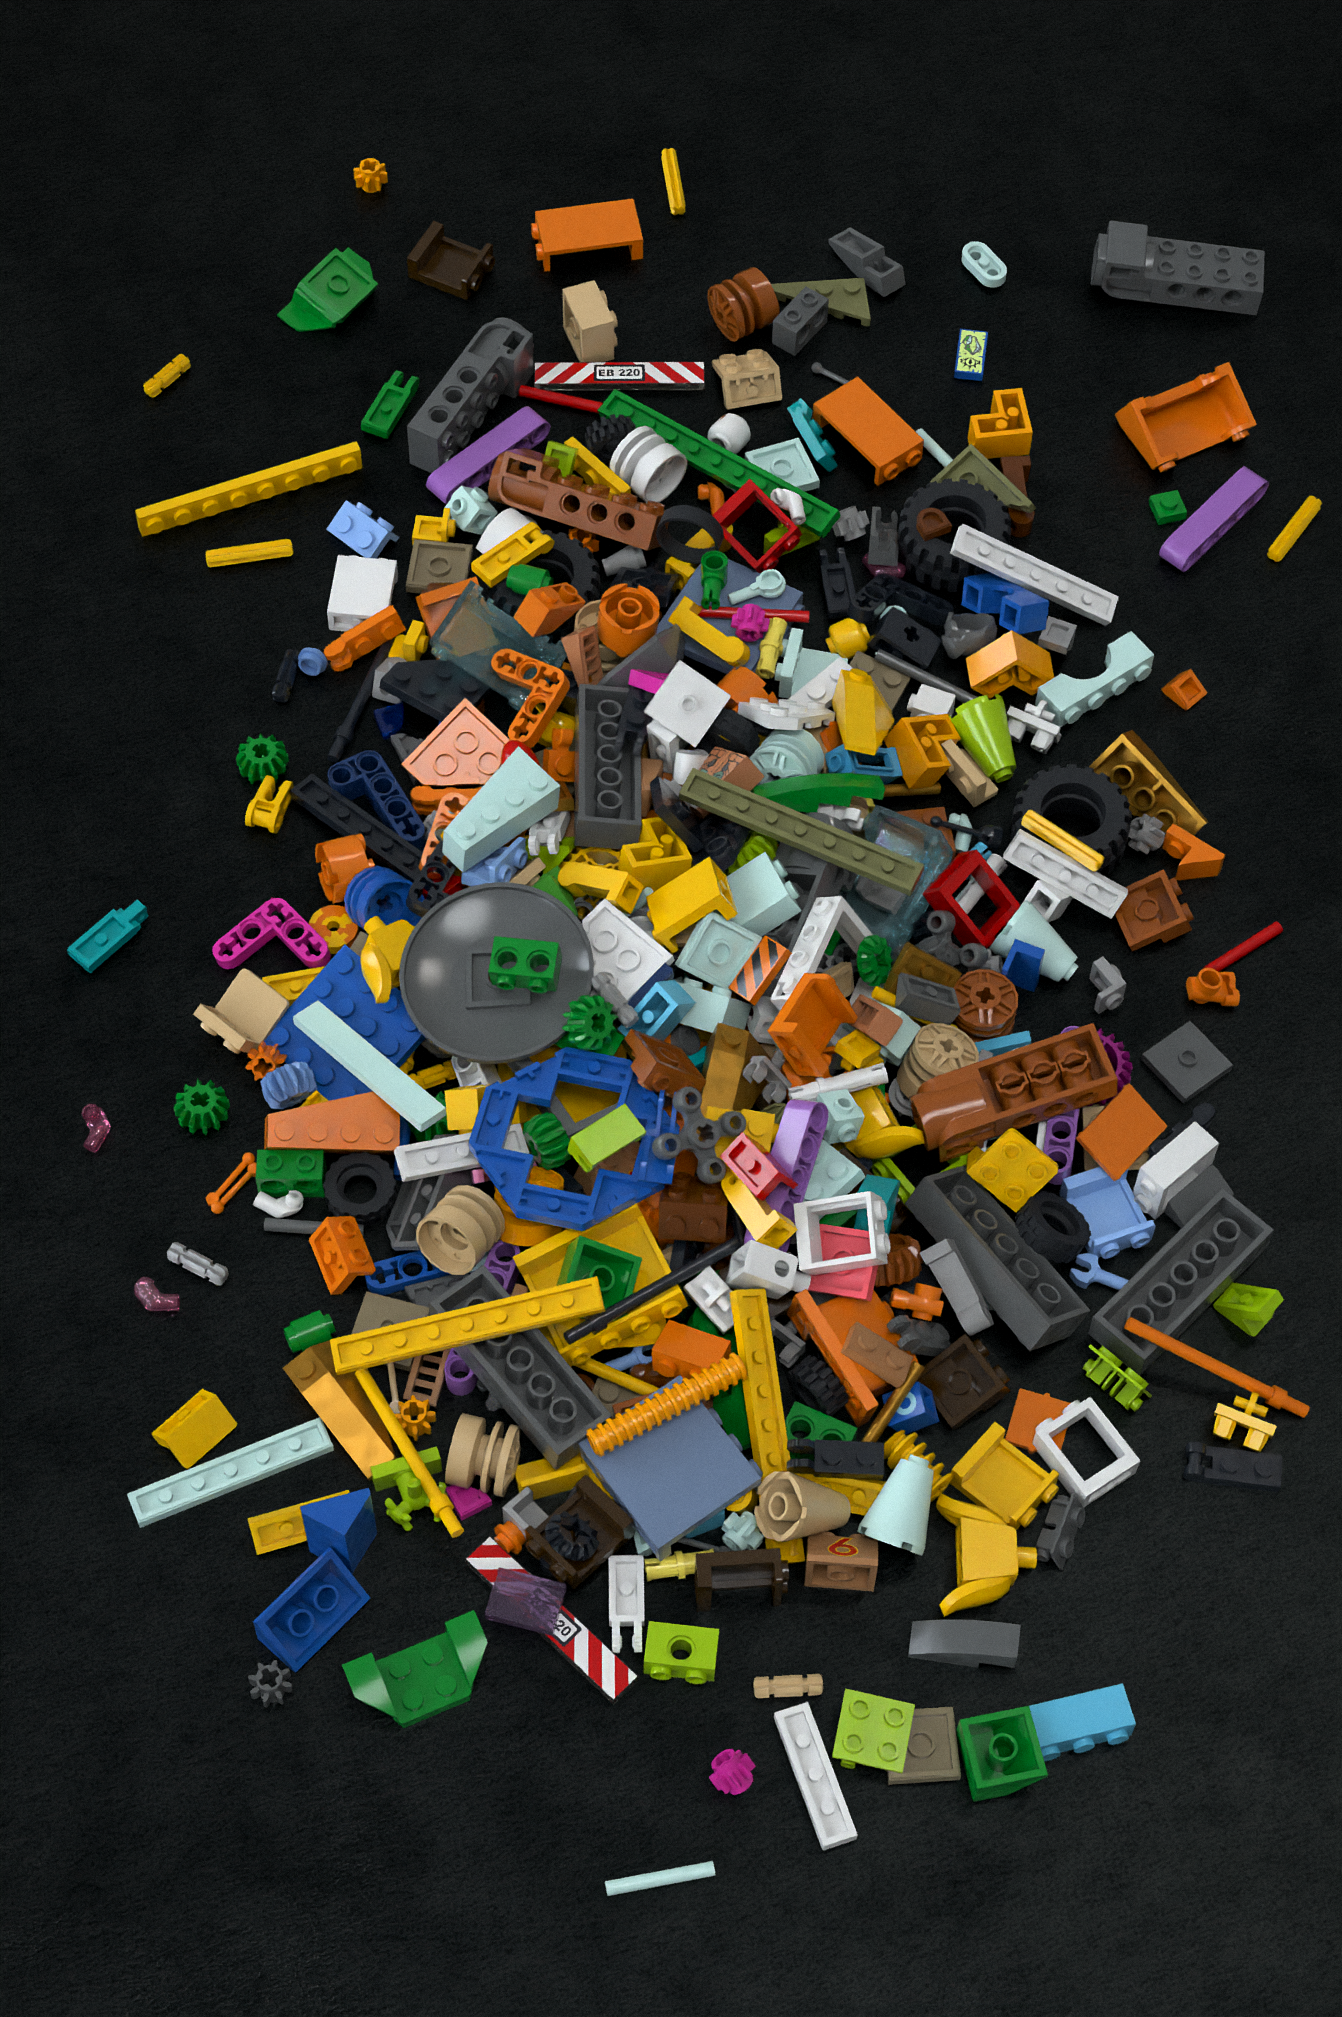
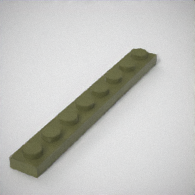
M692 768L679 792V799L908 896H911L924 871V864L695 768Z

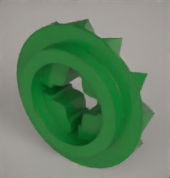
M878 935L865 937L860 943L857 952V967L860 977L869 986H880V984L885 983L891 971V962L894 961L890 956L892 948L887 946L886 938H881Z

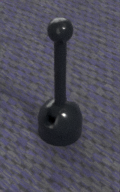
M933 816L930 819V824L933 828L941 826L977 836L978 842L984 843L988 847L987 849L993 851L998 849L1002 841L1003 830L996 825L986 824L980 827L979 830L943 821L939 816Z

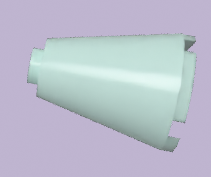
M1028 900L1024 901L989 947L994 954L1000 955L1005 959L1015 939L1045 949L1040 974L1056 982H1059L1062 978L1068 981L1079 967L1074 963L1078 957Z
M911 1454L908 1460L901 1458L859 1524L857 1532L922 1556L926 1544L934 1470L928 1468L930 1461Z

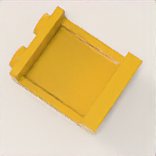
M710 856L646 897L649 907L647 916L654 925V929L651 931L657 943L662 947L665 945L672 953L679 950L675 935L715 909L727 921L738 914L727 876Z
M994 1422L952 1468L951 1473L954 1477L950 1484L978 1506L997 1513L1007 1522L1008 1526L1014 1527L1016 1530L1021 1525L1026 1528L1037 1515L1038 1511L1035 1509L1042 1501L1047 1504L1057 1493L1059 1487L1056 1484L1059 1473L1054 1469L1050 1474L1005 1440L1006 1430Z

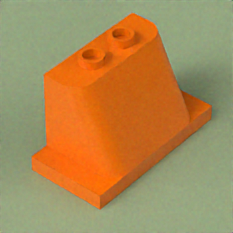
M805 1289L794 1296L787 1315L804 1342L810 1338L813 1339L834 1375L840 1379L839 1383L844 1385L846 1389L844 1392L848 1394V1403L844 1407L856 1426L860 1427L871 1419L879 1404L875 1398L894 1386L848 1358L841 1351L850 1327L856 1322H859L899 1348L897 1341L902 1336L891 1333L887 1328L888 1322L895 1318L890 1305L886 1301L882 1302L874 1290L871 1302L838 1296L816 1305L808 1290ZM904 1351L913 1357L912 1362L914 1360L918 1363L915 1354H912L911 1351Z

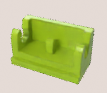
M623 1104L570 1138L567 1151L575 1158L581 1168L588 1173L597 1164L630 1143L641 1140L647 1131L628 1106Z

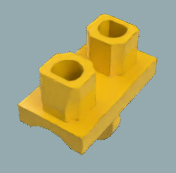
M1252 1392L1250 1400L1237 1395L1233 1405L1245 1409L1244 1413L1218 1403L1214 1416L1217 1417L1213 1434L1230 1441L1236 1424L1247 1428L1249 1431L1243 1446L1260 1453L1268 1437L1272 1439L1277 1426L1251 1416L1252 1413L1265 1417L1268 1411L1267 1407L1256 1403L1259 1394Z

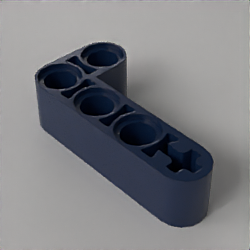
M372 750L363 751L330 767L328 770V783L330 787L350 801L365 794L381 822L423 852L426 844L424 824L378 752Z

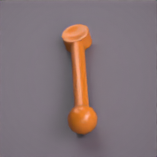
M245 1153L242 1157V1162L218 1190L207 1195L206 1201L209 1206L215 1201H220L219 1197L247 1165L255 1161V1156L252 1153Z
M256 1162L248 1165V1172L220 1201L212 1203L211 1211L213 1213H222L224 1205L251 1177H256Z

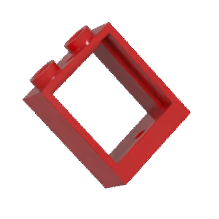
M751 479L712 515L720 523L724 532V539L758 573L773 569L779 562L778 558L785 551L790 552L800 542L799 537L803 535L799 528ZM757 499L789 530L758 561L726 530Z
M977 849L959 853L922 894L935 911L946 910L954 915L956 925L952 932L963 946L968 943H979L988 948L996 939L995 935L1000 929L1005 928L1021 906ZM970 874L998 908L980 930L952 896Z

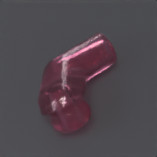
M869 553L862 559V563L874 577L879 574H889L900 579L905 575L906 569L902 563H898L897 566L868 564Z

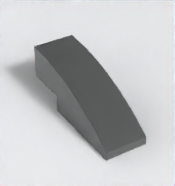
M851 227L828 239L830 246L858 278H864L865 284L881 296L885 297L906 285L903 266L886 257L884 246Z
M979 1620L913 1621L908 1657L978 1667L979 1663L1015 1668L1021 1625Z

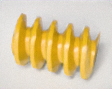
M901 1430L884 1443V1459H888L887 1465L890 1469H895L901 1458L908 1460L910 1454L930 1461L928 1468L934 1470L930 1501L932 1502L940 1493L946 1490L954 1476L952 1473L941 1476L940 1473L945 1465L943 1463L935 1466L931 1465L936 1457L934 1452L923 1456L922 1453L926 1449L927 1444L923 1442L915 1446L913 1443L917 1439L918 1434L914 1432L906 1436L905 1430Z

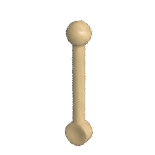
M394 1362L387 1363L392 1402L389 1406L394 1414H398L400 1411L398 1409L399 1398Z

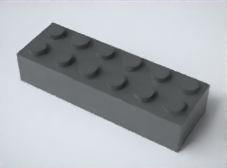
M579 684L575 705L574 845L622 849V845L634 844L639 841L642 826L641 754L640 757L633 755L634 741L625 739L621 752L614 750L618 724L630 688Z
M966 1165L924 1177L905 1205L913 1213L916 1220L932 1235L936 1243L944 1239H954L982 1296L993 1307L998 1317L1015 1333L1018 1340L1029 1351L1070 1337L1091 1310L1047 1259L1037 1254L1025 1243V1240L1018 1233L1015 1222L985 1187L971 1178L966 1172Z
M1222 1188L1093 1316L1088 1334L1121 1360L1124 1365L1141 1376L1166 1349L1124 1329L1128 1318L1132 1317L1177 1339L1268 1247L1274 1229Z
M482 1265L431 1301L429 1316L511 1296L489 1270ZM538 1328L454 1347V1350L516 1424L520 1426L521 1430L555 1470L580 1453L578 1443L587 1438V1429L591 1428L594 1430L598 1423L604 1425L606 1424V1419H612L611 1413Z

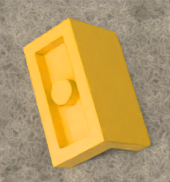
M201 1389L151 1434L158 1444L171 1450L184 1468L189 1469L237 1426V1423L216 1394Z
M580 1453L557 1470L544 1458L518 1465L514 1477L519 1493L528 1486L533 1491V1500L572 1490L583 1476H588L586 1463H581L582 1457Z

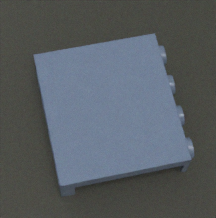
M728 559L727 584L721 590L720 607L742 608L746 604H755L762 609L805 610V606L802 605L803 592L786 585L784 592L778 597L765 598L758 595L731 606L727 595L749 587L752 583L756 582V577L760 576L761 573ZM699 564L658 624L657 634L673 626L668 619L684 596L701 606L703 595L701 564ZM702 618L727 637L735 636L739 638L735 635L736 628L731 627L732 619ZM787 622L783 639H788L794 622ZM682 632L686 642L685 656L725 674H728L733 666ZM764 632L763 638H759L756 641H743L750 649V658L742 667H746L754 673L761 652L759 645L764 640L766 632Z
M677 1376L646 1398L651 1400L653 1399V1394L658 1392L661 1395L666 1387L672 1389V1384L676 1382L681 1384L682 1376ZM644 1399L639 1402L641 1405L644 1404ZM701 1401L698 1406L691 1405V1410L687 1412L683 1409L680 1416L672 1415V1420L668 1422L663 1420L661 1426L653 1425V1430L649 1432L644 1430L642 1436H633V1441L628 1442L625 1440L623 1441V1446H614V1451H604L605 1455L602 1457L595 1454L587 1438L578 1443L583 1460L615 1503L634 1520V1528L660 1562L672 1554L670 1547L672 1544L752 1489L757 1492L758 1487L762 1483L763 1473L753 1459L747 1461L741 1453L743 1448L738 1439L732 1433L729 1435L725 1433L721 1427L723 1425L722 1420L712 1407L707 1410Z

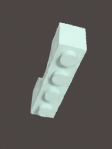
M1130 631L1108 645L1104 662L1107 669L1104 673L1091 679H1075L1061 673L1038 687L1035 705L1038 706L1041 700L1047 701L1046 711L1055 714L1053 724L1060 727L1067 723L1072 724L1086 711L1100 707L1112 695H1119L1130 684L1137 680H1144L1151 673L1154 654Z

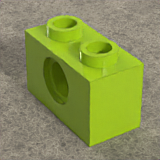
M649 1621L644 1656V1674H650L652 1678L658 1680H669L671 1677L685 1678L687 1682L693 1684H704L706 1681L714 1682L719 1629ZM682 1649L687 1651L690 1656L685 1660H678L672 1656V1653Z

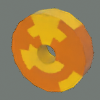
M328 905L320 908L312 915L309 921V925L326 941L331 954H336L344 944L350 948L359 934V926L350 920L345 907L340 905ZM333 927L338 928L337 931H330L329 929Z

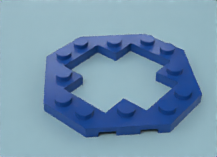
M565 1047L555 1052L554 1057L542 1063L537 1061L515 1072V1077L501 1084L497 1081L485 1088L469 1139V1149L517 1218L585 1231L665 1188V1184L638 1181L645 1136L642 1137L632 1175L599 1168L591 1196L529 1184L528 1180L534 1163V1155L504 1149L518 1101L551 1107L558 1081L621 1093L616 1109L626 1104L641 1125L645 1127V1130L647 1122L656 1123L659 1098L654 1091L645 1089L637 1082L638 1077L630 1067L633 1063L630 1059ZM663 1110L662 1124L670 1125L671 1117Z

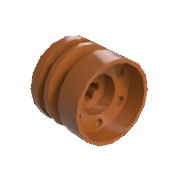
M750 267L736 274L733 277V281L726 279L721 284L711 286L708 290L707 299L713 319L720 331L730 341H738L744 335H750L754 328L762 329L772 324L773 320L780 313L773 287L766 276L756 267Z
M978 969L967 972L960 977L953 988L955 989L961 1012L952 1024L966 1033L974 1043L1012 1034L1018 1008V993L1014 984L1005 975L994 970Z

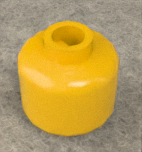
M848 617L829 627L830 637L825 639L831 654L838 653L842 658L851 659L857 651L862 653L867 651L870 635L864 623H859Z

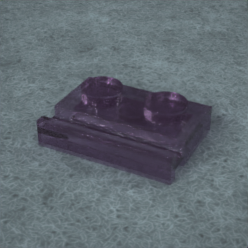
M499 1567L485 1611V1619L553 1636L563 1604V1598L566 1594L567 1584Z

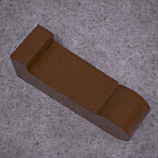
M1030 456L1001 457L999 471L1027 497L1025 481H1028L1031 468ZM1007 507V513L1011 518V535L1015 537L1029 535L1032 530L1034 511L1027 513Z

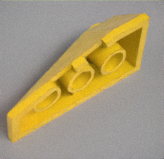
M853 668L850 671L841 669L831 703L844 748L875 756L882 745L883 739L887 737L889 729H892L894 725L892 711L870 675L860 669Z

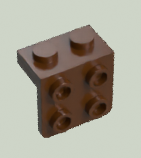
M686 1172L674 1173L672 1185L665 1184L659 1201L658 1238L716 1243L726 1242L729 1200L722 1190L721 1181L715 1184H706L698 1176H691V1174Z

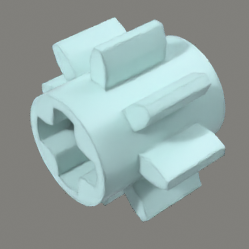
M744 1511L738 1516L735 1512H732L723 1522L721 1529L726 1533L722 1536V1540L733 1551L756 1550L763 1542L764 1535L760 1533L761 1530L757 1526L755 1515Z

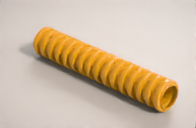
M732 1352L729 1354L728 1359L721 1358L719 1364L715 1362L710 1364V1369L704 1367L701 1369L700 1374L696 1372L691 1374V1379L685 1377L682 1379L681 1384L677 1382L672 1384V1389L666 1387L661 1395L657 1392L653 1394V1399H644V1404L641 1405L638 1402L634 1404V1409H625V1414L617 1413L615 1414V1419H606V1424L598 1423L596 1429H587L586 1437L596 1455L602 1457L605 1455L604 1451L612 1452L614 1451V1446H623V1441L631 1442L634 1440L633 1436L637 1435L640 1437L643 1435L644 1430L648 1432L653 1430V1425L659 1427L662 1425L663 1420L667 1422L672 1420V1415L680 1416L683 1409L687 1412L691 1410V1405H700V1400L703 1399L706 1402L710 1400V1395H719V1390L722 1389L725 1392L729 1389V1385H738V1380H747L748 1373L741 1358Z

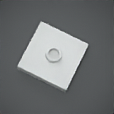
M679 660L644 712L696 747L731 695Z

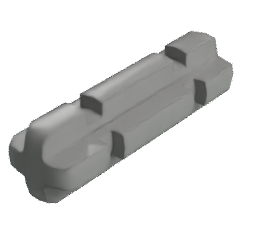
M603 972L598 973L592 978L593 989L601 997H604V1002L613 1004L611 1011L618 1016V1020L624 1027L629 1028L637 1023L639 1020L638 1013L632 1006L628 1005L629 1002L617 987L611 984L609 977Z
M178 1242L172 1243L167 1251V1258L176 1264L182 1263L183 1268L203 1278L209 1277V1281L216 1285H222L228 1277L227 1267L219 1263L212 1264L213 1260L192 1249L187 1251L186 1246Z

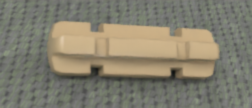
M807 1674V1678H802V1675L774 1676V1679L769 1680L768 1676L756 1677L753 1682L754 1695L756 1698H769L770 1694H774V1697L803 1696V1693L808 1692V1696L821 1695L823 1692V1679L820 1674Z

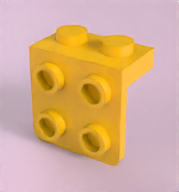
M1010 1128L985 1152L976 1146L968 1154L966 1172L974 1181L994 1194L1000 1202L1006 1204L1014 1212H1017L1031 1196L1033 1197L1058 1173V1164L1020 1132Z

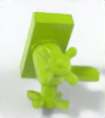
M437 1446L418 1452L431 1475L442 1471L441 1458ZM404 1457L371 1466L372 1480L376 1492L398 1486L403 1501L396 1506L390 1498H387L385 1501V1506L388 1508L386 1514L396 1523L401 1524L404 1530L410 1531L413 1526L409 1522L412 1519L409 1513L412 1510H420L425 1506L429 1507L430 1502L421 1486L420 1479L416 1478ZM439 1482L438 1487L442 1494H447L445 1492L446 1484ZM434 1515L435 1522L441 1521V1518H436Z

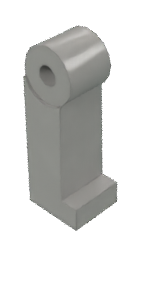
M944 1239L920 1252L925 1264L929 1265L953 1307L960 1324L969 1336H973L994 1324L987 1308L988 1305L954 1239Z

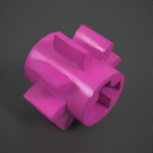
M746 604L742 608L739 607L737 614H733L731 627L736 628L735 635L747 642L763 638L764 632H768L770 622L769 618H765L766 611L755 604Z
M727 1749L713 1759L711 1766L715 1773L710 1775L709 1779L718 1791L723 1790L725 1794L730 1792L732 1795H737L744 1792L752 1784L753 1775L750 1771L756 1766L747 1753L742 1754L740 1750L735 1752L733 1749Z

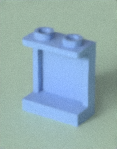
M1101 1166L1064 1178L1059 1194L1070 1204H1073L1083 1214L1086 1222H1088L1091 1236L1085 1248L1088 1253L1097 1255L1098 1258H1111L1117 1255L1120 1250L1131 1246L1133 1248H1140L1152 1240L1156 1226L1153 1220H1146L1138 1202L1134 1201L1135 1196L1126 1180L1128 1169L1116 1181H1113Z

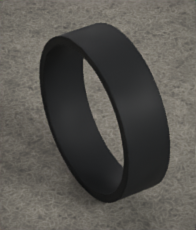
M678 505L667 509L663 513L656 530V537L660 546L672 557L687 563L701 564V558L706 552L719 551L724 539V532L720 523L706 511L693 506ZM677 520L696 524L710 534L715 546L705 549L686 546L669 534L665 524Z

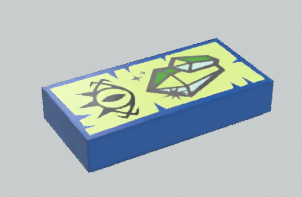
M960 329L954 378L982 381L988 332Z

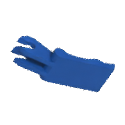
M660 1090L656 1123L647 1122L646 1124L647 1132L644 1139L638 1181L672 1185L676 1157L671 1160H661L652 1151V1144L657 1136L663 1133H680V1126H676L678 1111L675 1110L673 1104L670 1125L662 1124L665 1090ZM665 1142V1148L669 1151V1146Z

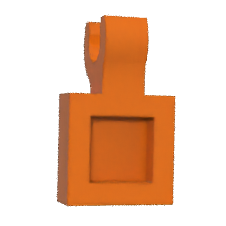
M553 728L552 750L544 749L542 769L555 781L574 782L575 751H568L573 741V729Z

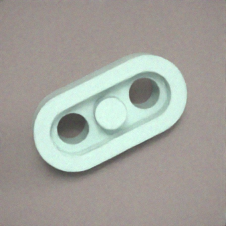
M970 242L963 247L961 258L963 265L984 286L999 287L1005 282L1007 267L987 245L981 242Z

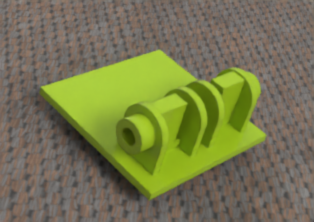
M1090 1344L1089 1348L1099 1357L1096 1361L1090 1358L1085 1363L1083 1369L1087 1372L1086 1376L1099 1386L1103 1383L1101 1389L1104 1391L1119 1376L1120 1380L1111 1389L1109 1395L1113 1397L1117 1394L1115 1399L1127 1410L1131 1408L1136 1412L1144 1402L1140 1399L1142 1394L1145 1393L1149 1398L1152 1396L1145 1390L1149 1383L1129 1367L1125 1372L1122 1371L1119 1367L1123 1362L1103 1345L1097 1350Z
M845 1688L832 1758L841 1759V1766L845 1768H855V1764L858 1763L902 1774L915 1704Z

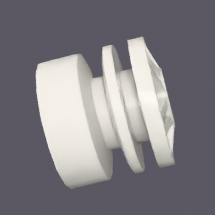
M642 426L630 432L620 442L613 453L609 469L627 483L633 493L645 503L648 501L660 503L677 488L683 479L687 469V459L673 445L666 443L664 438L657 435L652 428Z

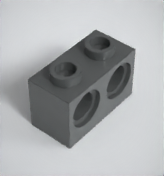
M805 286L773 320L772 344L795 356L827 323L829 299Z

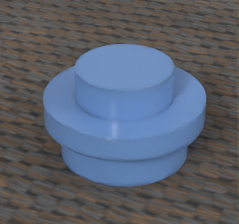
M304 648L298 655V666L307 675L316 676L323 672L328 665L325 655L316 648Z

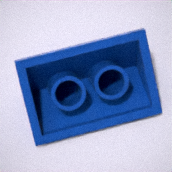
M369 1488L300 1506L309 1551L319 1557L329 1547L332 1548L351 1574L377 1535Z
M329 1547L253 1621L257 1638L296 1673L370 1597L334 1550Z

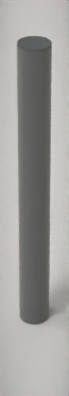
M880 648L874 658L927 686L956 695L955 699L962 703L978 698Z

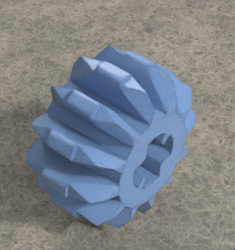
M295 1061L291 1064L286 1063L284 1066L268 1072L260 1081L263 1096L272 1109H284L302 1103L303 1100L317 1090L314 1073L309 1068L307 1062Z

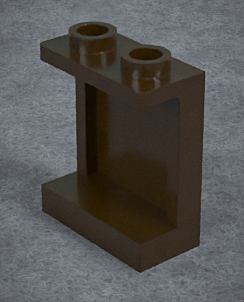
M436 221L432 222L407 257L409 278L468 300L473 291L479 289L483 277L487 272L492 271L495 264L492 244L486 243L482 250H478L445 237L444 225Z
M587 1475L583 1476L576 1483L577 1492L537 1528L534 1529L529 1525L525 1529L527 1541L525 1546L527 1550L537 1560L543 1558L550 1565L549 1570L560 1583L566 1581L573 1589L635 1535L634 1520ZM565 1510L571 1516L578 1513L579 1518L583 1521L590 1520V1528L598 1531L596 1539L600 1542L592 1557L583 1561L570 1560L558 1554L550 1546L545 1536V1527L553 1514L560 1515ZM569 1530L571 1532V1537H573L572 1542H574L575 1539H577V1537H575V1532Z
M780 1548L695 1554L694 1583L697 1612L711 1611L712 1591L769 1587L772 1589L773 1606H780L782 1594L788 1593V1560H781Z

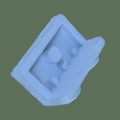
M346 500L327 527L329 532L365 558L376 559L389 539L395 542L399 539L397 535L391 532L394 528L393 525L381 517L376 521L371 517L373 511L361 502H358L355 506Z
M519 836L509 847H500L464 873L462 872L461 884L472 887L485 883L509 882L511 877L519 869H522L527 862L526 839Z

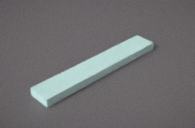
M316 1001L293 1016L294 1025L420 1132L446 1116V1107L320 1001Z
M319 1417L130 1492L127 1496L141 1528L334 1451L324 1423Z

